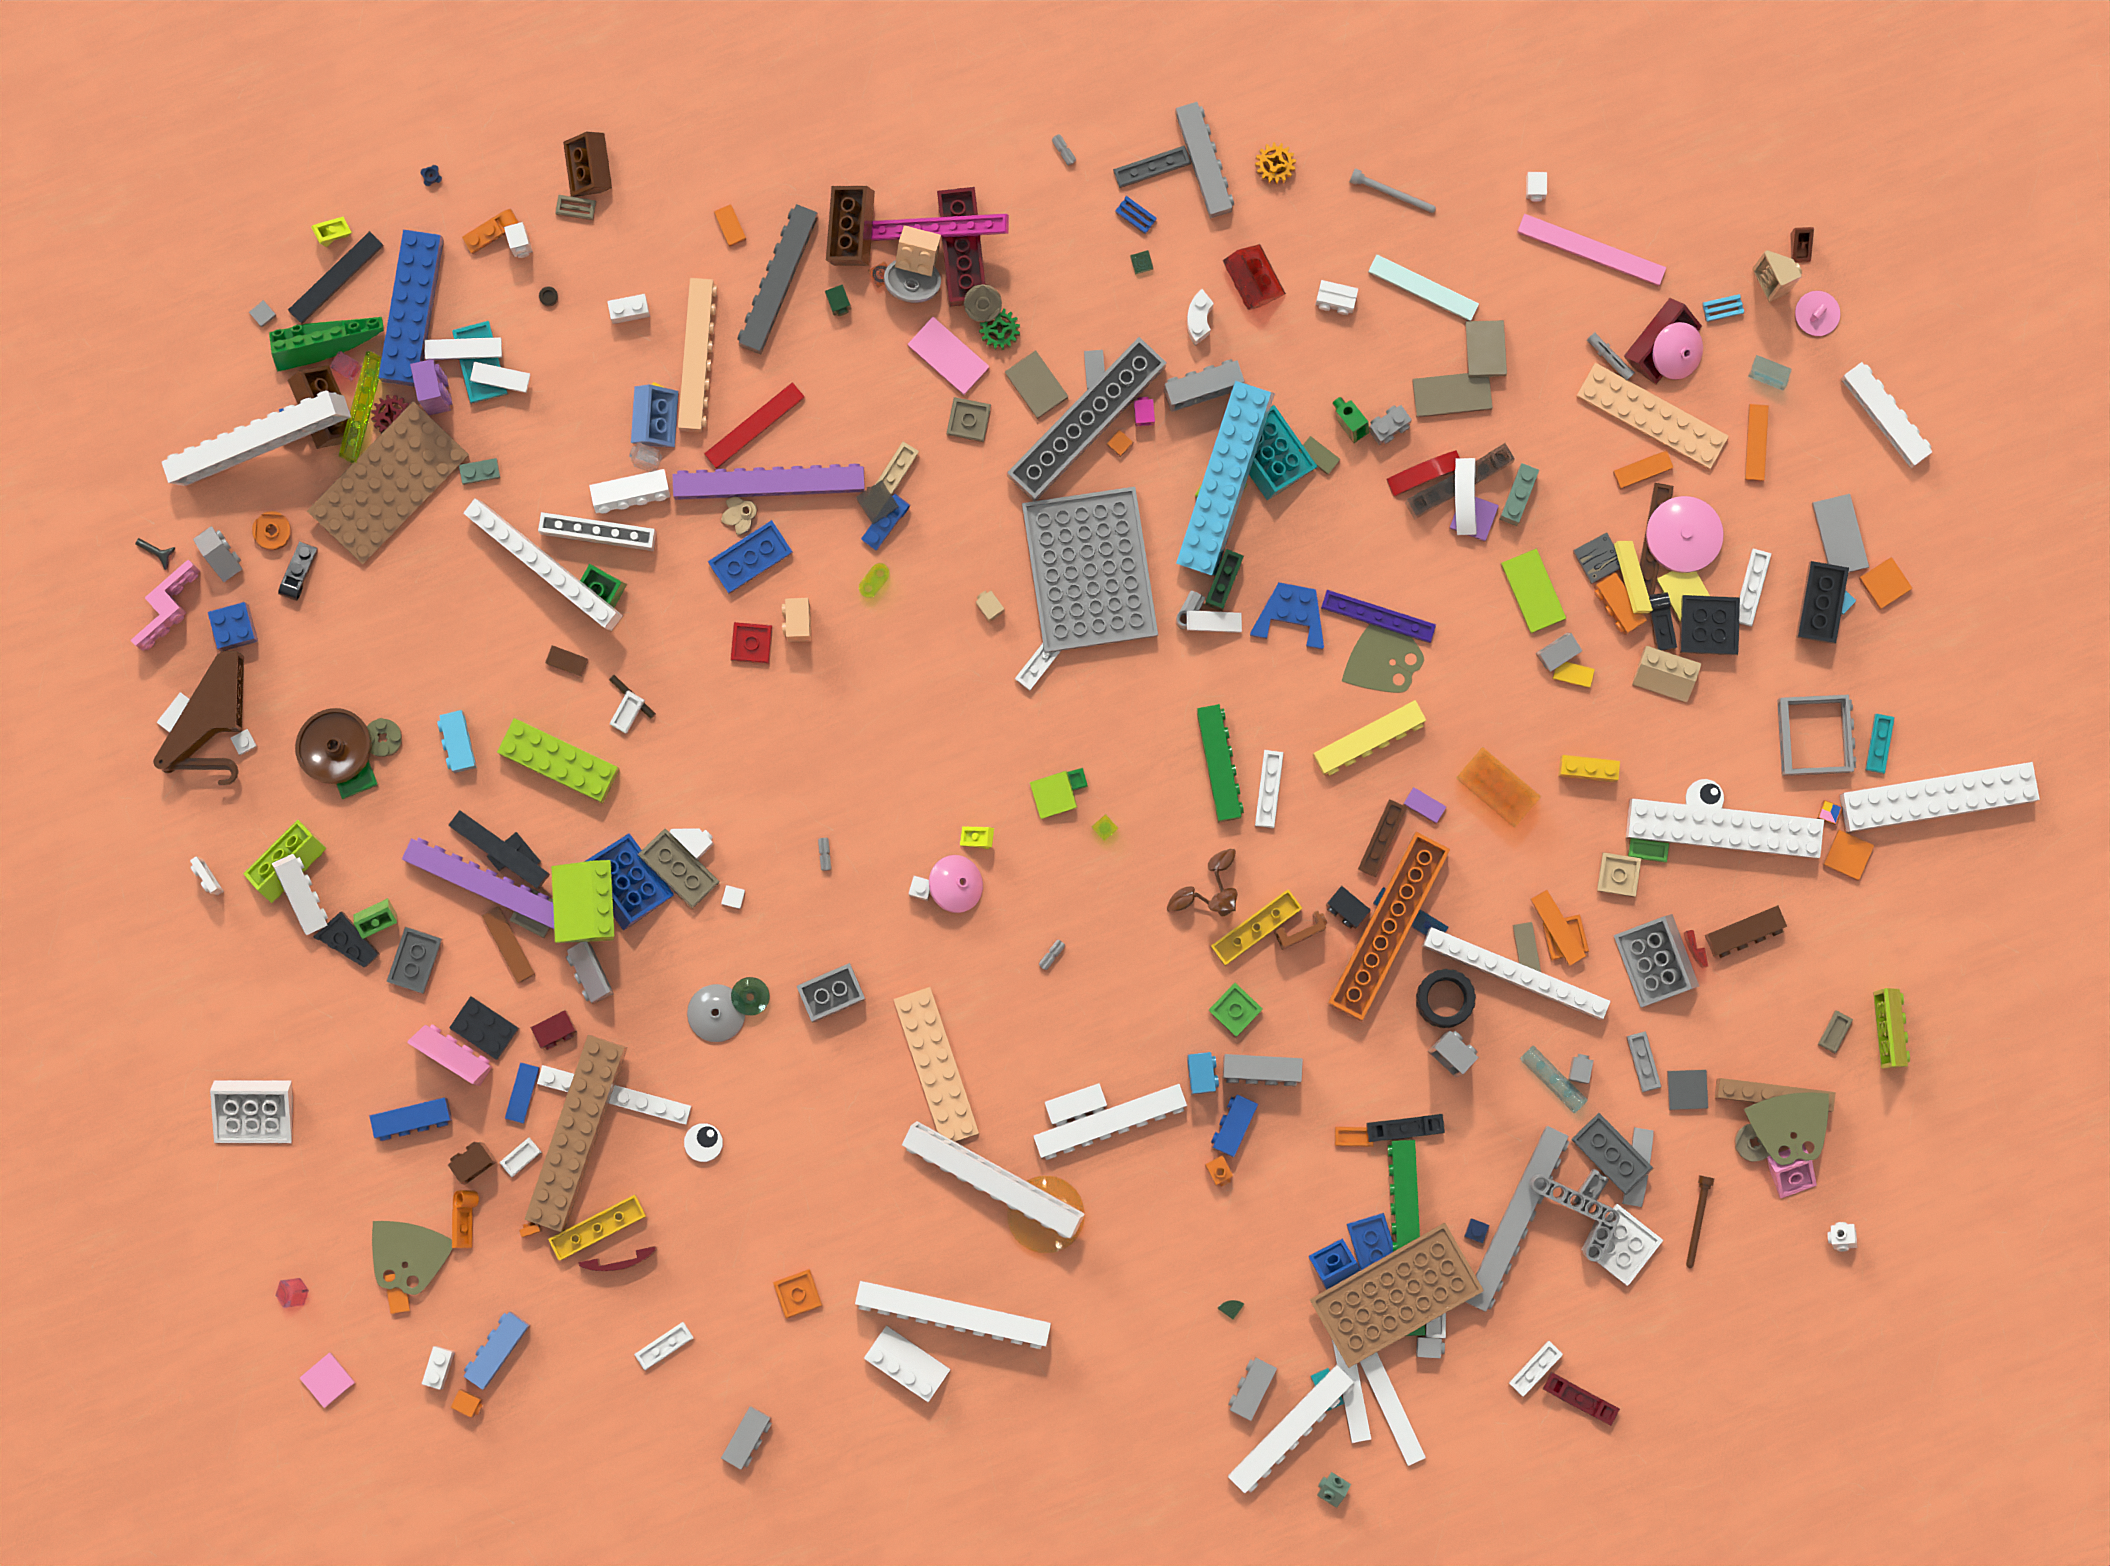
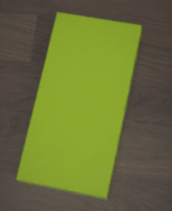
M1537 548L1501 563L1530 633L1566 619Z

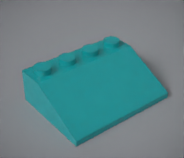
M1275 405L1270 408L1249 472L1250 477L1266 500L1281 493L1318 467Z

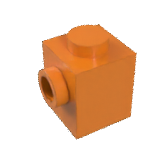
M1223 1155L1205 1164L1215 1185L1220 1184L1222 1187L1231 1182L1230 1178L1233 1174Z

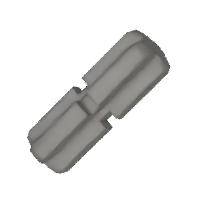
M1060 134L1054 136L1052 142L1057 150L1061 152V156L1066 164H1073L1076 158L1070 148H1067V144Z
M828 838L818 839L819 853L821 854V870L828 871L831 870Z
M1056 940L1049 949L1050 952L1046 953L1039 962V966L1047 970L1054 962L1055 957L1064 949L1065 944L1060 940Z

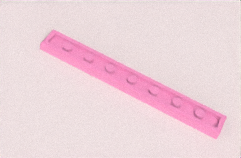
M1524 214L1517 233L1657 286L1660 285L1666 269L1664 266Z

